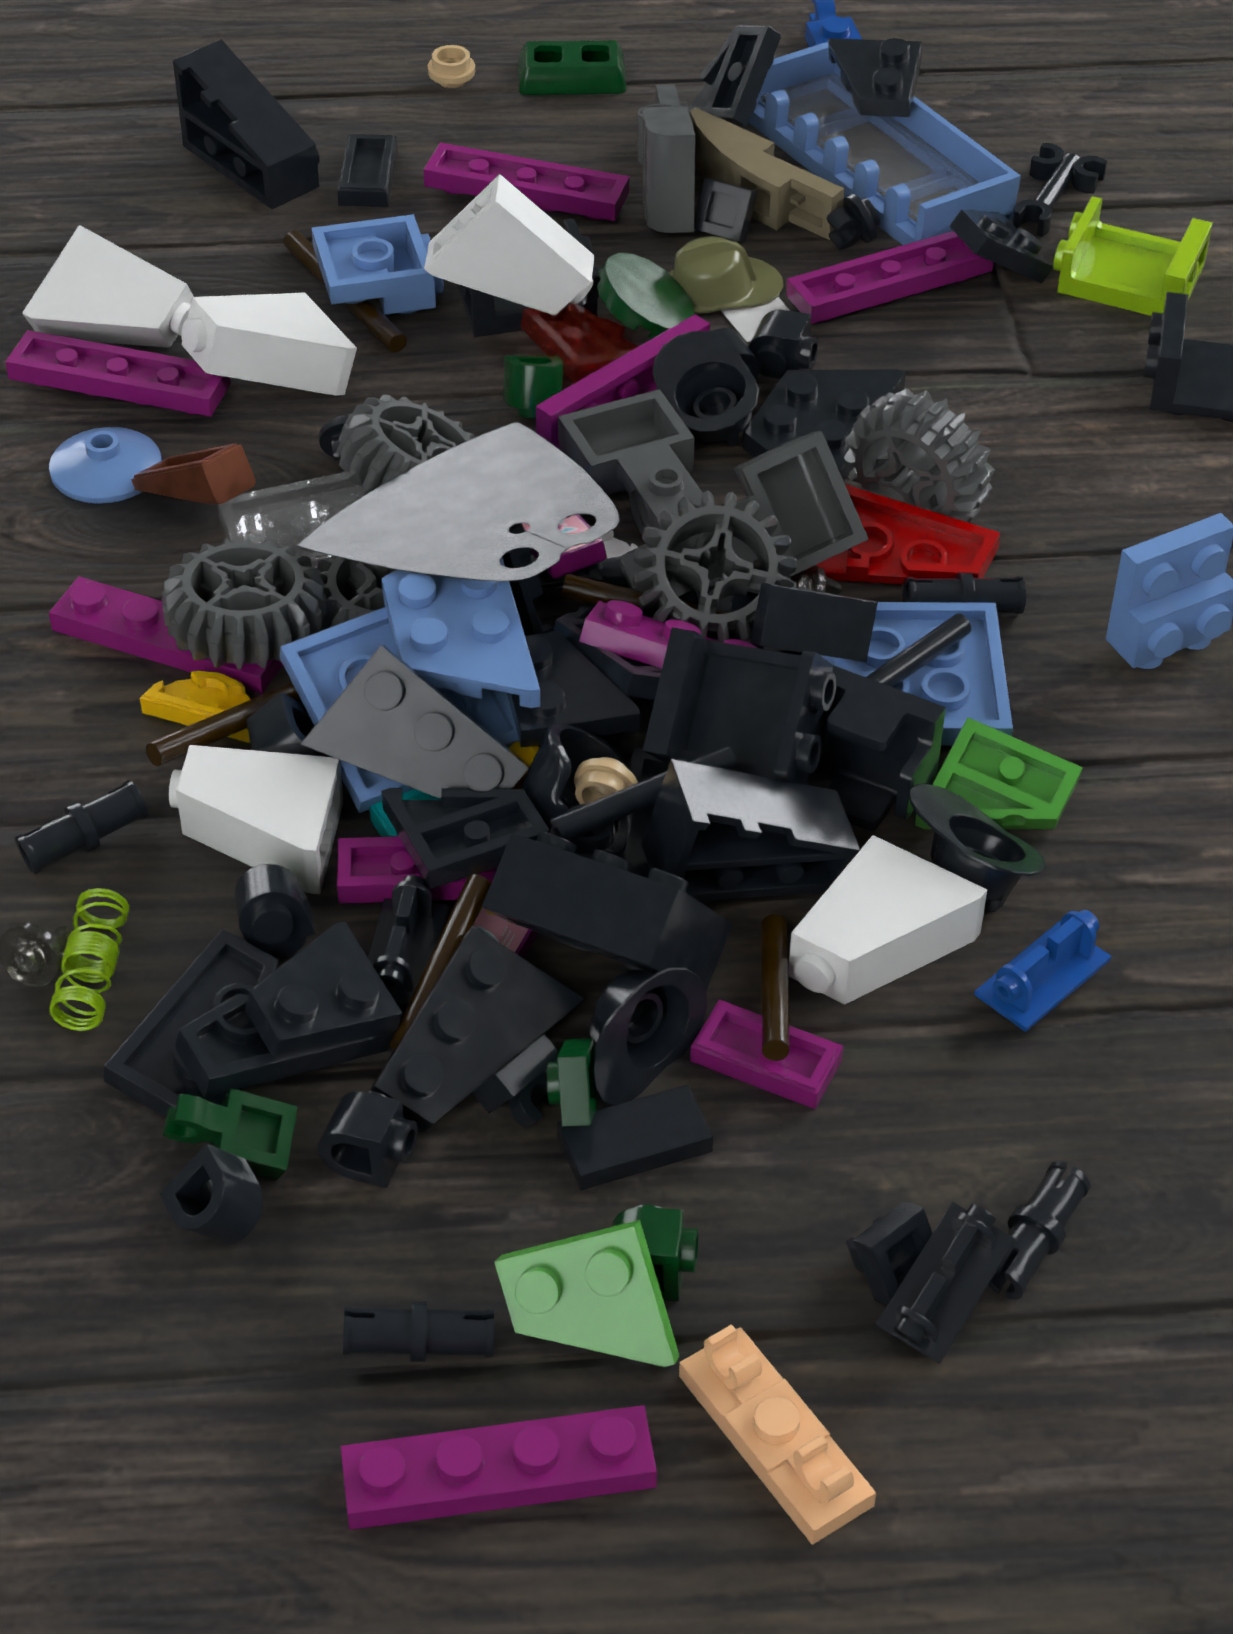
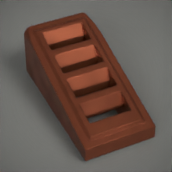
M237 443L170 456L135 474L134 478L131 479L135 490L206 504H224L251 489L256 483L242 444L237 445Z

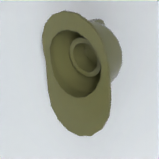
M708 236L688 242L677 251L674 269L669 272L691 299L695 314L768 304L779 297L784 287L783 278L775 267L763 260L748 257L745 248L737 242L723 237Z

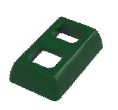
M615 40L527 41L519 54L518 91L523 95L626 92L624 54L621 46Z

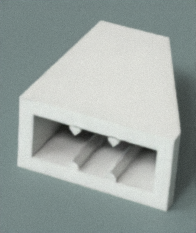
M499 174L429 242L424 269L432 276L556 315L569 302L573 305L579 303L592 288L594 255Z
M79 225L22 314L36 332L94 342L170 348L178 334L181 335L182 325L188 317L191 299L194 296L188 285L183 281Z
M306 293L192 297L188 317L184 321L181 330V345L205 373L335 396L345 395L357 350L355 345Z
M189 745L182 770L175 769L172 772L169 785V803L171 807L179 809L182 834L251 867L263 864L281 865L295 874L304 892L321 894L343 806L340 759L335 757Z
M872 835L791 932L788 976L799 981L807 989L823 993L845 1005L974 942L981 933L987 889Z

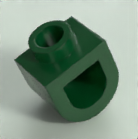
M504 356L503 400L509 406L518 408V416L536 419V405L562 391L563 361L558 356Z
M643 1204L622 1211L614 1218L612 1227L640 1220L663 1300L679 1301L683 1272H696L699 1244L698 1228H684L682 1209H667Z

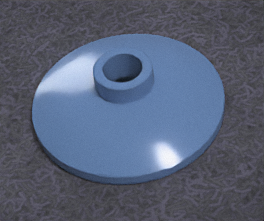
M103 427L78 433L59 445L51 456L49 471L53 484L64 495L87 503H113L142 493L143 491L135 490L131 479L134 478L135 474L162 461L158 446L148 436L127 428Z

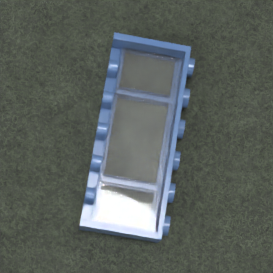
M828 42L774 58L757 98L756 108L750 116L748 123L812 174L843 187L844 198L850 194H855L861 200L864 198L870 200L879 215V227L901 245L953 231L949 226L961 209L999 212L1008 220L1013 219L1021 175L915 96L910 117L860 115L853 103V94L848 92L841 82V72L837 63L831 64L829 60Z

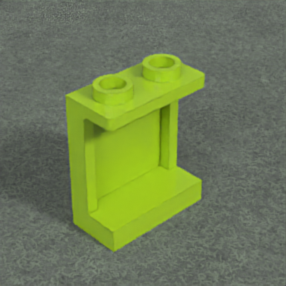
M1092 196L1084 212H1076L1074 214L1068 240H1060L1054 257L1053 270L1060 271L1058 293L1152 316V312L1163 313L1167 292L1188 294L1189 300L1205 266L1212 222L1192 218L1182 241L1179 242L1102 223L1099 219L1102 198Z

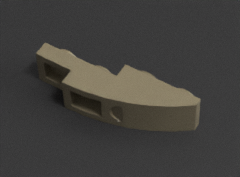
M696 107L689 112L695 132V168L704 179L713 178L758 191L752 218L775 230H778L789 221L830 240L829 233L834 231V229L827 222L826 217L835 209L843 207V187L774 157L775 143Z

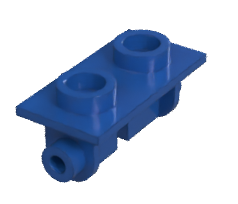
M1081 910L1079 912L1069 911L1062 917L1061 921L1057 922L1008 964L998 969L997 973L975 990L974 995L1020 1029L1027 1032L1111 961V955L1095 945L1096 932L1100 928L1098 919L1088 910Z

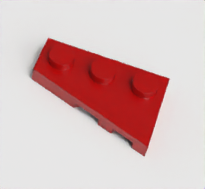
M845 484L869 540L794 575V578L888 584H903L906 577H913L914 579L955 578L959 572H971L973 578H983L999 548L1000 532Z

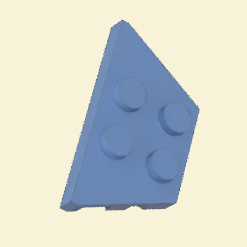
M501 557L500 564L505 567L503 559ZM395 570L382 578L383 598L397 655L437 689L447 688L459 695L481 699L485 689L519 695L520 706L529 708L540 707V687L509 581L470 580Z

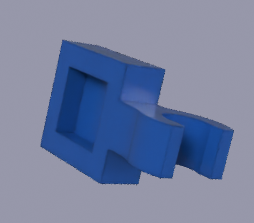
M812 0L815 13L809 14L810 22H806L805 40L809 47L828 42L829 38L862 39L851 16H836L834 0Z

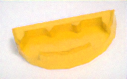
M192 671L191 679L178 680L164 686L163 680L155 683L140 697V704L143 714L190 726L251 699L245 693V686L222 673ZM248 728L228 736L251 743Z

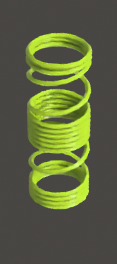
M89 889L81 893L77 900L76 913L73 916L75 930L67 938L61 961L63 975L59 977L55 984V993L52 996L49 1007L52 1018L61 1026L71 1030H91L99 1026L103 1021L106 1002L98 993L107 991L111 987L110 978L114 974L119 955L118 946L122 942V936L116 928L125 924L129 913V904L126 899L110 889ZM90 897H107L118 902L122 908L108 902H93L83 906V902ZM105 905L119 910L122 915L116 919H101L89 914L85 909L92 906ZM80 916L87 925L78 927V917ZM89 927L110 930L117 935V941L115 942L100 932H81V930ZM80 954H92L103 960L88 959ZM69 975L90 983L106 981V986L101 989L87 988L74 982ZM65 978L73 985L60 989V985ZM65 1000L82 1001L91 1005L96 1011L76 1009ZM62 1002L67 1008L76 1013L97 1016L85 1019L73 1017L64 1013L57 1004Z

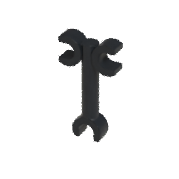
M1042 143L1039 157L1033 155L1031 158L1029 175L1035 179L1047 181L1034 200H1023L1015 205L1012 224L1018 229L1025 222L1038 223L1037 236L1043 237L1047 235L1051 226L1052 207L1071 180L1072 185L1078 191L1094 194L1097 181H1103L1105 178L1107 160L1098 156H1084L1080 158L1074 153L1064 155L1061 147L1051 143Z

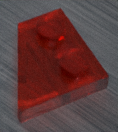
M569 302L556 315L533 308L523 309L521 321L523 331L547 356H558L563 361V372L574 384L639 347L623 339L625 327L611 320L599 318L577 304L573 305Z

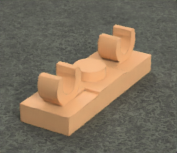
M731 1324L705 1339L703 1349L680 1362L679 1377L812 1545L874 1507L875 1490L830 1437V1433L785 1378L781 1377L741 1327L735 1329Z

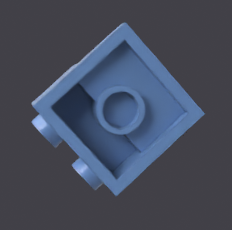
M414 214L312 228L313 247L331 304H357L368 299L379 298L384 315L395 313L411 314L418 310L436 308V295L444 293L443 279L432 276L424 269L428 246L431 240L429 234L420 233Z
M1222 513L1122 550L1106 640L1132 668H1156L1162 664L1164 658L1169 657L1176 651L1184 648L1193 650L1204 649L1210 645L1212 639L1230 630L1233 620V579L1226 573V568L1233 541V524Z

